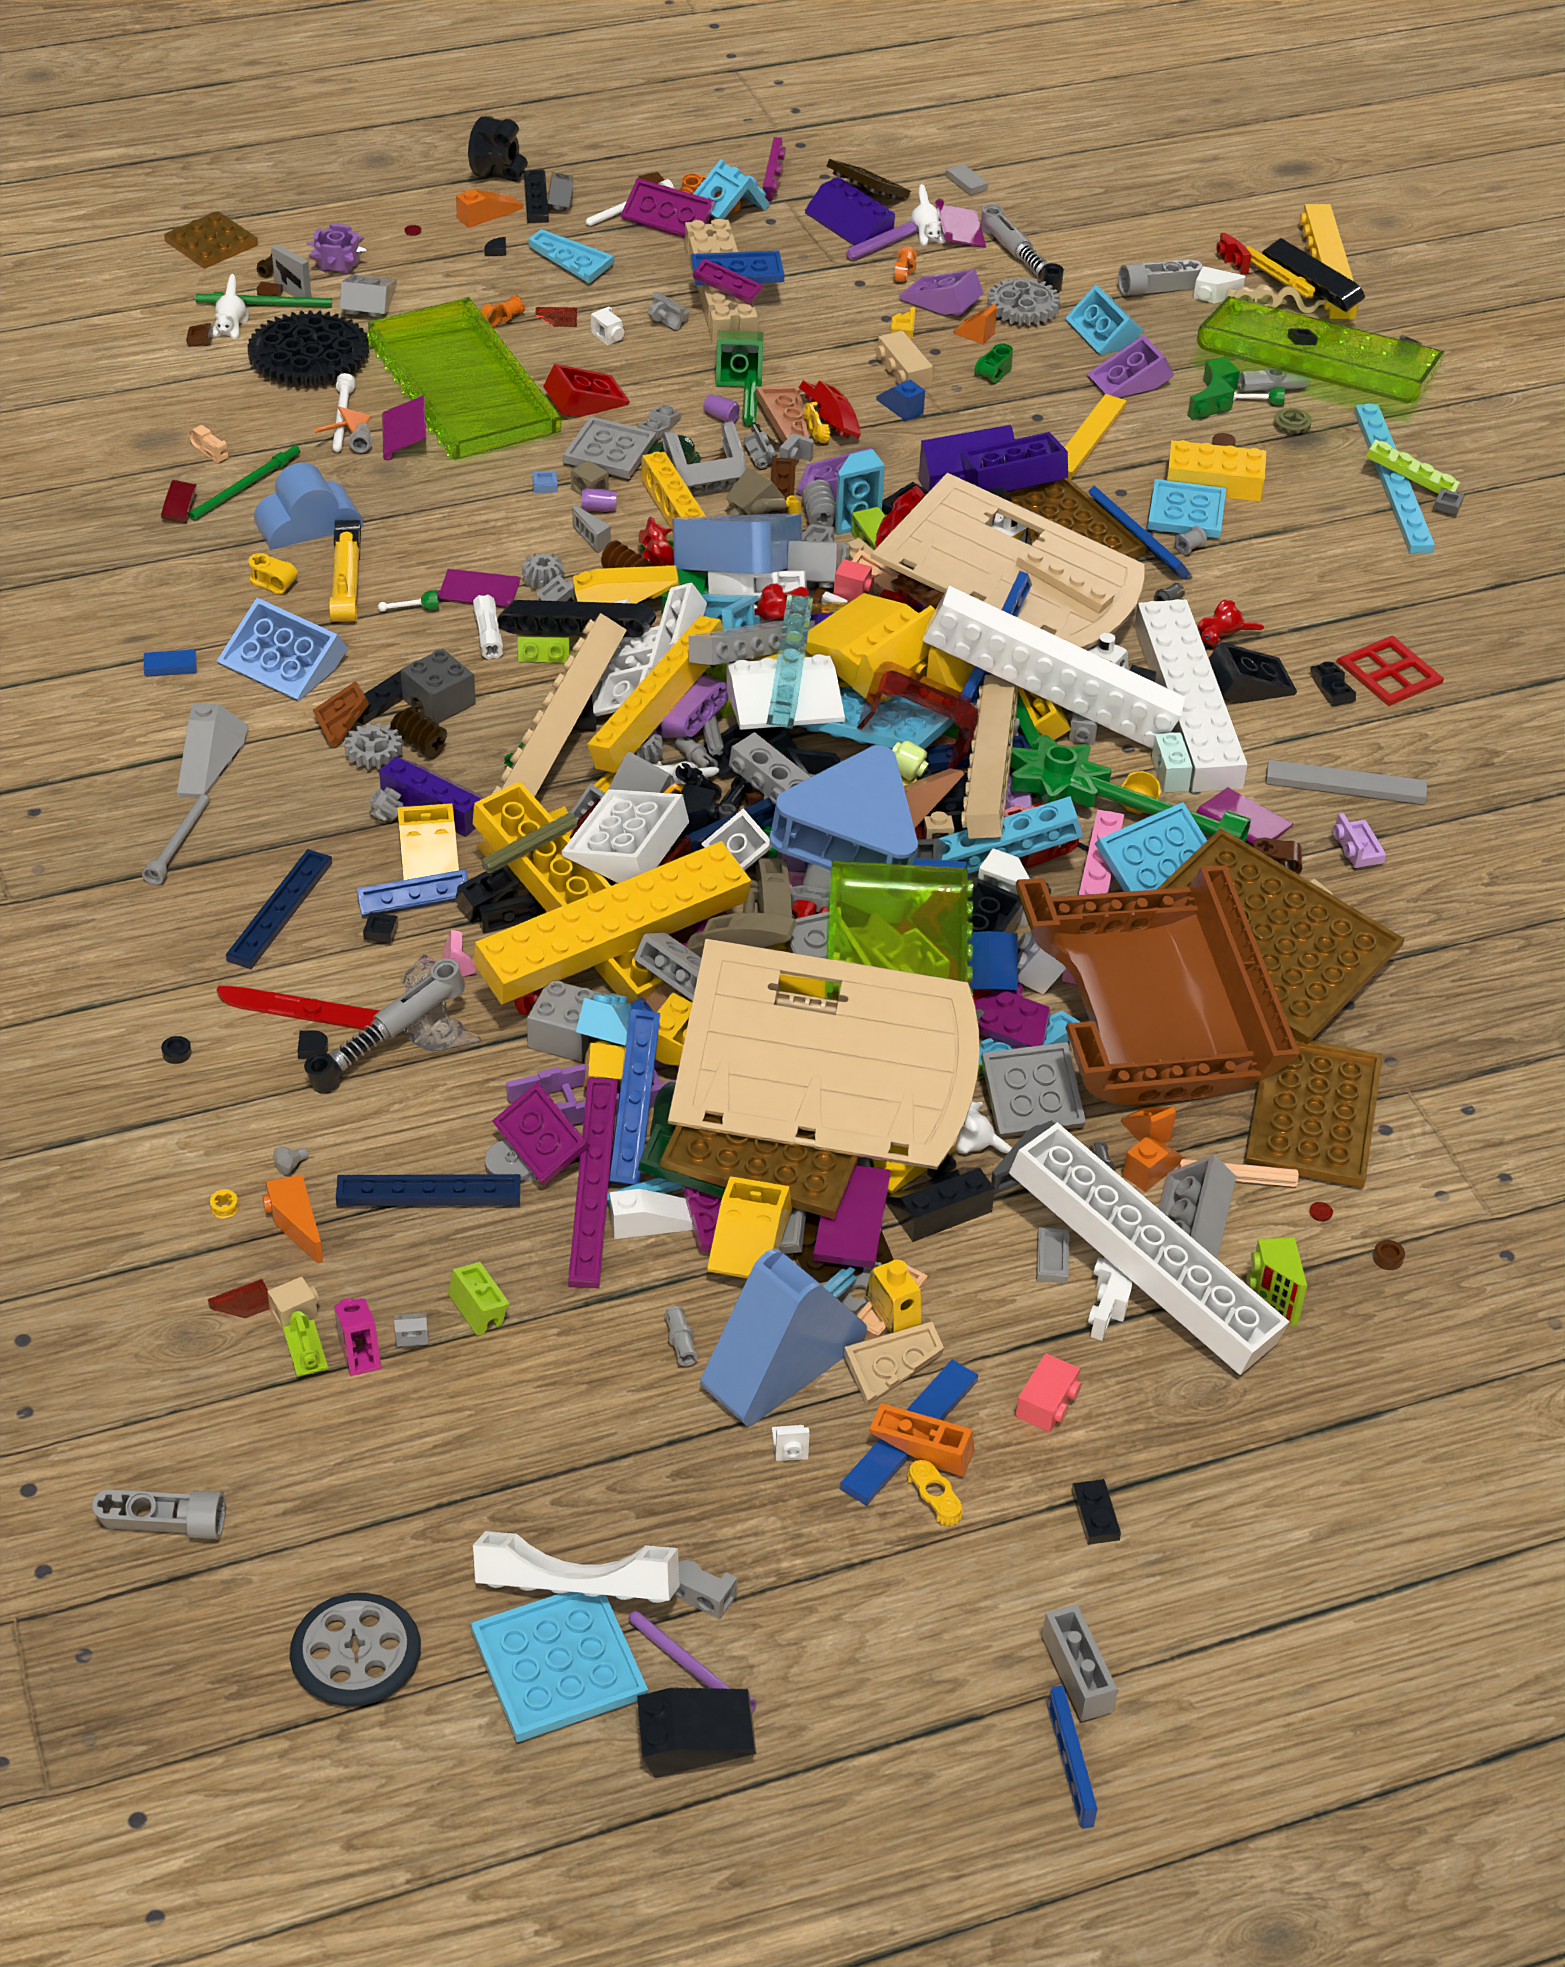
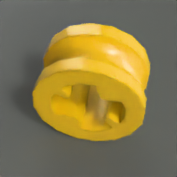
M222 1189L216 1191L210 1198L211 1212L214 1216L226 1219L237 1213L239 1207L238 1198L233 1191Z

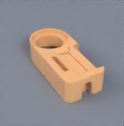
M203 425L189 430L190 441L199 451L216 463L228 459V453L225 450L227 449L225 440L221 441L216 438Z

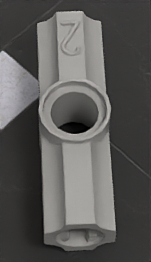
M1272 364L1267 366L1266 370L1242 371V373H1239L1238 383L1241 392L1263 391L1268 394L1276 387H1285V390L1306 388L1309 386L1310 378L1307 368L1285 369L1280 365Z

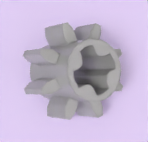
M388 787L384 791L380 788L377 789L369 800V806L374 808L370 814L379 820L386 821L387 817L393 820L398 815L397 808L403 806V803L398 800L401 794Z

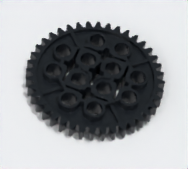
M309 310L308 314L300 311L299 315L291 312V316L282 314L283 318L281 319L274 317V322L267 320V325L261 324V329H255V333L251 334L249 344H247L248 359L250 360V365H253V369L257 370V374H263V378L270 377L271 382L278 380L279 385L286 382V386L289 387L294 383L296 388L301 384H304L305 388H308L309 384L317 387L318 383L326 386L328 381L335 384V379L340 374L347 373L351 375V373H357V369H362V364H366V359L369 358L367 333L364 332L363 328H359L358 323L353 324V320H347L346 316L339 318L337 313L333 316H330V312L322 314L320 310L316 314H313L312 310Z

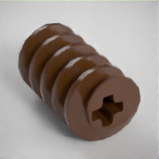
M618 540L608 543L601 557L603 568L655 566V564L649 562L646 558H642L634 550L628 549V546Z

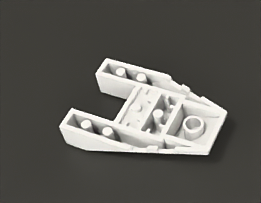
M693 583L670 588L659 626L649 628L638 638H622L592 692L593 713L596 717L616 712L699 615L704 616L707 602ZM625 599V600H621V601H617V602H613V603H630V602H629L628 599Z

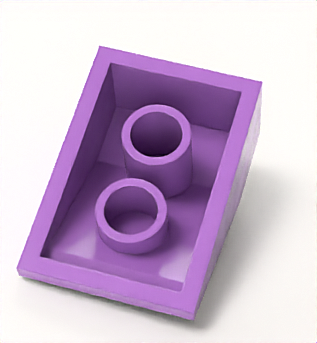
M976 269L920 277L899 296L901 300L934 312L958 316L965 313L969 306L977 302L976 300L983 295V290Z
M1145 335L1087 373L1088 377L1104 394L1114 397H1123L1156 389L1174 376L1166 357Z
M872 448L808 464L798 485V494H801L802 489L808 483L814 480H824L830 484L833 497L836 500L838 472L849 455Z

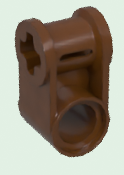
M1258 838L1254 841L1253 848L1293 872L1301 873L1302 847L1299 843L1269 838Z

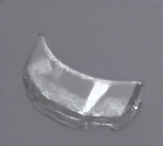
M425 954L422 955L405 973L402 983L406 986V992L431 974L430 970L437 960ZM445 999L405 1029V1034L412 1043L429 1051H443L477 1044L482 1041L480 1036L464 1029L462 1022L456 1019L450 1021Z

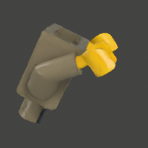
M749 468L734 483L726 496V500L733 507L726 516L767 514L773 510H785L786 507L788 513L798 514L801 512V502L795 496H788L787 500H785V497L773 482Z

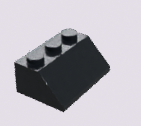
M975 877L940 927L939 932L960 960V933L987 931L1014 933L1021 922L1023 914L1020 898L1012 892Z
M962 1167L887 1195L886 1205L911 1241L915 1242L991 1213L995 1188L980 1167Z

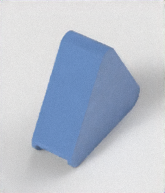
M801 514L672 518L674 566L676 565L677 569L750 574L773 573L788 568L789 541H802Z
M871 746L781 792L776 800L769 839L772 847L783 854L884 891L899 892L904 890L909 884L918 840L895 753L886 746Z
M771 1249L764 1253L753 1266L701 1377L700 1385L746 1426H751L845 1357L843 1354L844 1347L862 1342L867 1332V1325L779 1249Z

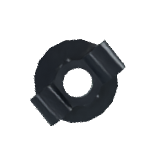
M481 116L475 122L468 142L469 166L476 176L500 177L511 182L519 180L528 165V161L523 155L519 154V141L516 137L519 127L516 122L511 119L498 120L492 116Z

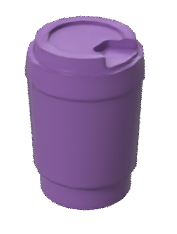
M713 394L706 397L703 409L709 415L724 422H735L739 418L740 406L737 402Z
M585 488V490H582L581 508L587 512L616 511V492Z

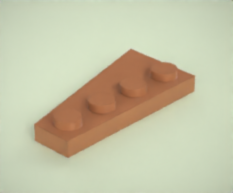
M799 386L756 387L755 397L783 443L792 433L809 438L807 424L804 421V409L801 407L802 399L799 396Z

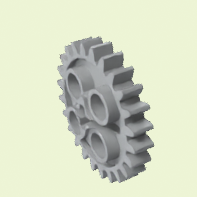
M1017 277V280L1008 278V282L1001 280L1000 284L995 283L994 287H991L990 292H988L987 302L988 307L995 303L997 306L996 317L1002 316L1001 321L1008 319L1010 324L1018 322L1019 326L1022 323L1030 326L1031 322L1039 325V321L1046 323L1047 318L1053 319V316L1057 315L1060 306V295H1057V290H1052V285L1045 286V281L1037 283L1038 279L1029 281V277H1026L1025 280Z

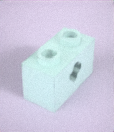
M1181 732L1155 734L1151 758L1163 793L1189 791L1193 767Z

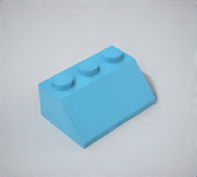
M1096 284L1065 318L1100 355L1124 349L1144 332Z
M873 449L850 454L838 472L835 518L836 535L851 532L852 512L879 507L882 511L885 465Z
M595 993L592 998H584L576 1032L625 1045L629 1012L632 1009L631 1003L627 1002L628 997L614 993H603V995Z

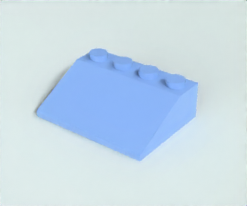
M256 598L217 659V662L300 701L336 669L348 647L338 634Z

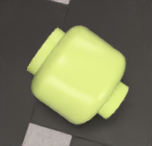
M909 740L902 743L897 742L892 751L895 753L901 777L906 780H912L916 775L922 777L929 765L925 761L927 752Z

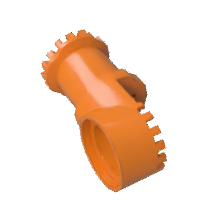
M903 246L898 251L894 282H907V275L916 270L915 260L917 253L911 246Z
M513 295L504 303L500 302L496 305L486 304L479 313V319L489 327H495L501 322H508L516 314H522L525 311L524 308H526L524 306L525 303H522L523 300H520V296Z

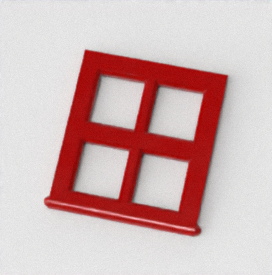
M1393 635L1339 657L1336 660L1338 664L1388 707L1438 686L1444 681L1440 674ZM1391 647L1404 659L1389 665L1376 652ZM1369 656L1382 668L1366 674L1354 661ZM1414 666L1427 678L1411 684L1398 672ZM1391 675L1405 688L1390 694L1376 681Z

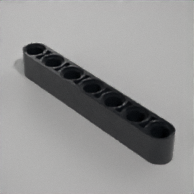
M1279 238L1262 251L1264 256L1298 277L1305 278L1307 283L1315 288V294L1345 312L1365 299L1362 288L1356 282L1282 238Z
M513 600L500 613L497 621L499 626L509 633L585 636L586 634L582 631L590 619L595 621L601 613L627 630L623 637L638 638L654 623L656 613L650 606L638 603Z

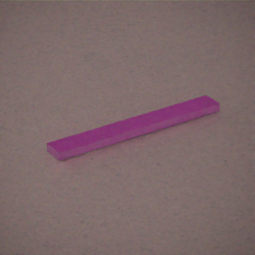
M588 1078L582 1136L590 1147L580 1154L568 1287L600 1289L618 1079Z

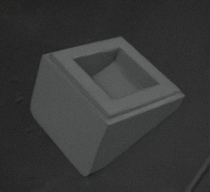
M940 839L918 840L915 858L942 860L945 843Z

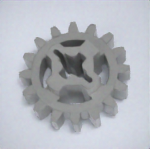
M366 723V728L357 726V732L349 731V737H345V755L349 756L350 763L356 761L357 767H361L364 764L368 770L372 766L381 769V764L386 765L393 758L402 754V736H398L397 729L391 731L390 725L383 728L380 723H377L376 726Z

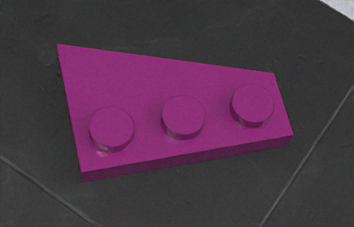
M780 137L773 138L764 178L763 191L766 193L765 198L767 201H772L774 193L778 192L779 178L782 174L783 160H785L786 147H782V138Z
M682 1185L699 1251L711 1253L722 1198Z

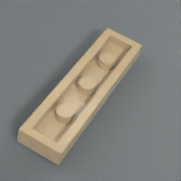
M1032 546L1018 556L1017 566L1098 613L1102 612L1113 602L1115 594Z

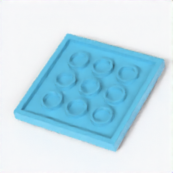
M1184 802L1102 837L1098 839L1095 845L1123 891L1129 892L1156 890L1207 839Z
M580 1592L557 1594L470 1623L472 1635L516 1742L637 1701L638 1695L648 1693V1688L606 1595L590 1597Z

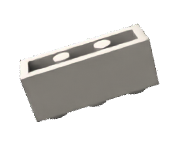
M1078 1604L1046 1613L1042 1637L1080 1720L1084 1721L1112 1713L1118 1689Z

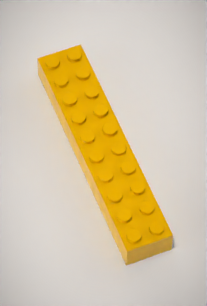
M521 781L474 803L473 825L495 851L554 821ZM566 833L507 864L547 912L611 886L601 874L562 855V850L571 840ZM638 948L593 966L616 994L628 997V1003H632L640 997L646 1000L658 986L667 983L634 960Z
M720 841L476 941L473 964L502 1005L548 986L552 981L562 980L638 948L644 934L667 933L669 935L747 902L751 879L724 843Z

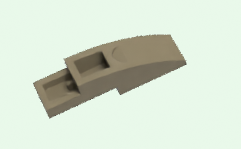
M760 857L754 862V871L759 888L758 902L761 913L792 918L791 891L786 859Z
M751 912L722 915L710 918L704 931L691 935L686 947L702 958L705 939L765 948L774 944L782 945L791 939L797 922L794 918L769 913Z

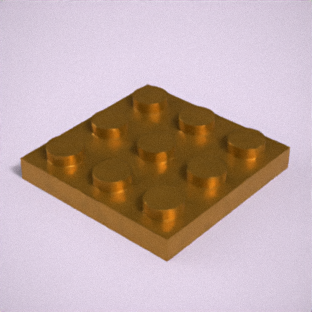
M219 211L211 212L207 216L193 220L164 234L166 243L204 269L258 246L256 236Z

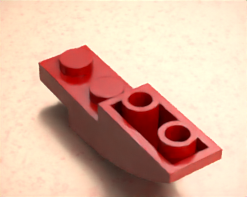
M802 380L799 389L806 393V399L811 402H818L817 407L820 408L818 414L825 419L824 424H828L833 429L837 428L836 432L845 438H849L851 435L859 439L861 433L856 414L843 393L836 387L820 380L816 385Z

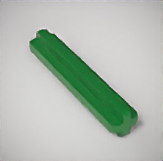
M754 378L746 380L744 383L742 421L745 422L747 427L756 424L757 398L755 397V390L758 384Z

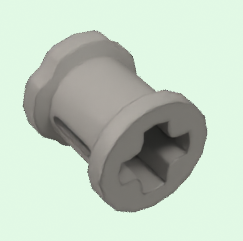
M1194 526L1188 533L1178 534L1175 537L1174 544L1178 552L1182 555H1188L1193 548L1206 545L1207 536L1201 527Z

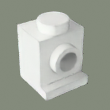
M609 306L591 314V333L606 345L622 340L624 336L622 320L612 313V308Z

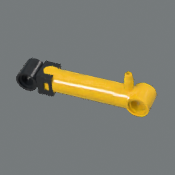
M335 520L332 595L330 597L331 622L357 621L358 565L361 553L360 520Z

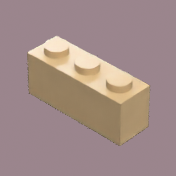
M904 331L878 336L877 358L884 363L887 370L893 374L899 384L912 380L921 388L932 386L933 366Z

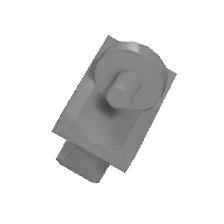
M653 292V303L649 307L648 314L651 315L653 320L661 321L674 330H680L681 323L687 322L690 311L675 303L671 298H667L659 292Z

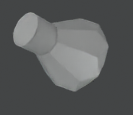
M285 1147L275 1148L273 1153L275 1166L281 1174H290L298 1162L308 1158L307 1150L305 1148L297 1150Z

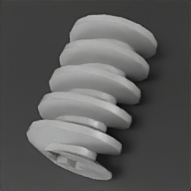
M814 480L808 483L801 492L809 523L832 527L836 518V504L831 486L824 480Z

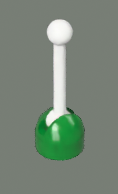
M1285 387L1273 388L1268 394H1237L1234 392L1233 401L1237 398L1269 399L1273 405L1284 406Z
M437 590L424 592L419 600L389 604L380 602L378 609L381 612H385L390 608L421 604L426 610H439Z

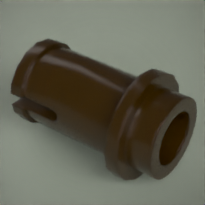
M272 254L265 260H260L257 263L256 270L262 277H269L273 274Z

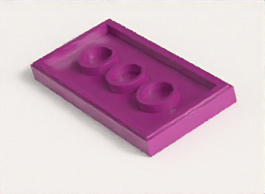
M637 178L621 213V218L685 238V222L700 220L707 224L716 203L708 198Z
M856 1165L835 1220L820 1216L813 1261L875 1268L891 1170Z

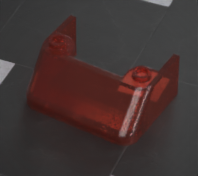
M890 661L881 663L874 672L857 728L862 730L876 714L882 694L889 697H903L953 719L954 723L960 727L948 764V768L953 769L968 754L978 722V712L971 698L962 692Z

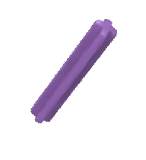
M912 221L848 248L846 256L849 257V260L854 261L915 234L917 226Z

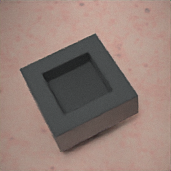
M1441 489L1436 498L1434 509L1445 514L1457 515L1463 503L1464 494Z

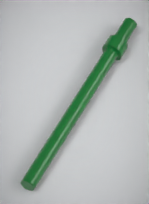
M214 292V294L196 293V302L214 303L216 305L217 301L225 294L224 292ZM237 295L245 304L332 307V298Z
M294 445L285 452H279L272 456L271 461L190 511L189 517L195 521L276 468H283L290 459L300 454V448Z

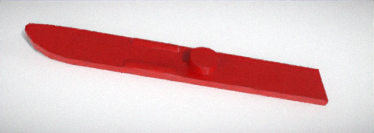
M217 987V994L221 1000L239 1009L365 1030V1026H371V1022L374 1020L373 1016L380 1012V1010L245 987Z

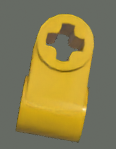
M263 553L253 554L248 559L252 571L249 576L250 583L276 594H283L298 577L297 569L289 562L272 558Z

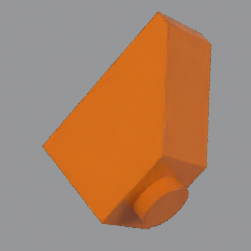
M1145 1137L1127 1151L1123 1177L1144 1192H1147L1163 1179L1168 1172H1171L1180 1165L1184 1156L1162 1141Z

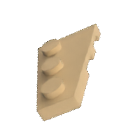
M929 1322L844 1347L843 1354L867 1407L942 1355L944 1346L933 1322Z

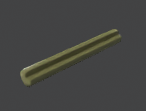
M567 813L484 857L482 859V867L487 873H492L576 828L577 818L572 813Z

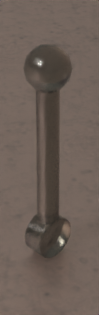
M752 424L751 431L756 432L754 424ZM755 424L758 431L762 432V430L760 429V425ZM767 435L774 450L780 452L782 444L776 443Z

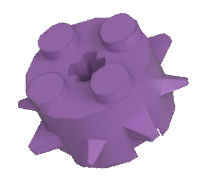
M330 224V229L323 231L319 228L314 233V242L307 243V245L315 248L309 256L315 258L318 269L321 271H340L341 273L352 272L353 267L359 262V252L367 251V249L359 247L364 237L358 236L357 232L351 231V227L348 225Z

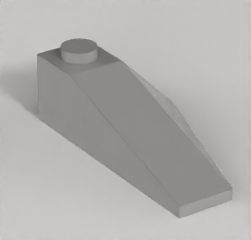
M193 703L186 732L177 797L199 798L202 794L207 795L219 780V774L222 770L231 765L232 757L236 752H241L245 746L249 731L248 725L220 704Z

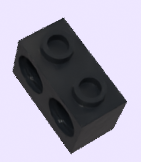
M505 865L492 873L485 871L458 885L455 901L469 922H472L479 918V906L517 897L520 882L510 867Z

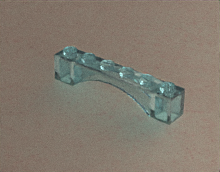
M787 595L766 724L793 729L813 598Z

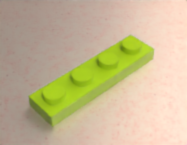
M1375 439L1366 455L1367 458L1438 494L1441 489L1455 492L1460 484L1453 476L1435 470L1430 464L1417 461L1410 454L1400 452L1384 441Z

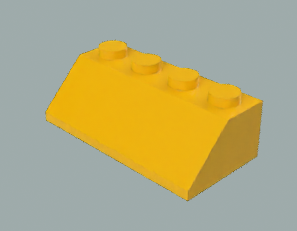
M931 605L863 653L853 689L875 707L883 701H889L895 692L899 689L907 688L913 679L917 676L922 677L927 672L929 650L932 645L922 640L928 622L935 611Z

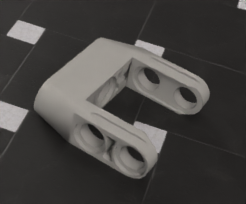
M733 421L724 422L721 426V441L727 457L725 459L687 465L678 435L674 431L662 433L664 451L693 496L731 490L734 483L739 480L747 469L745 455Z

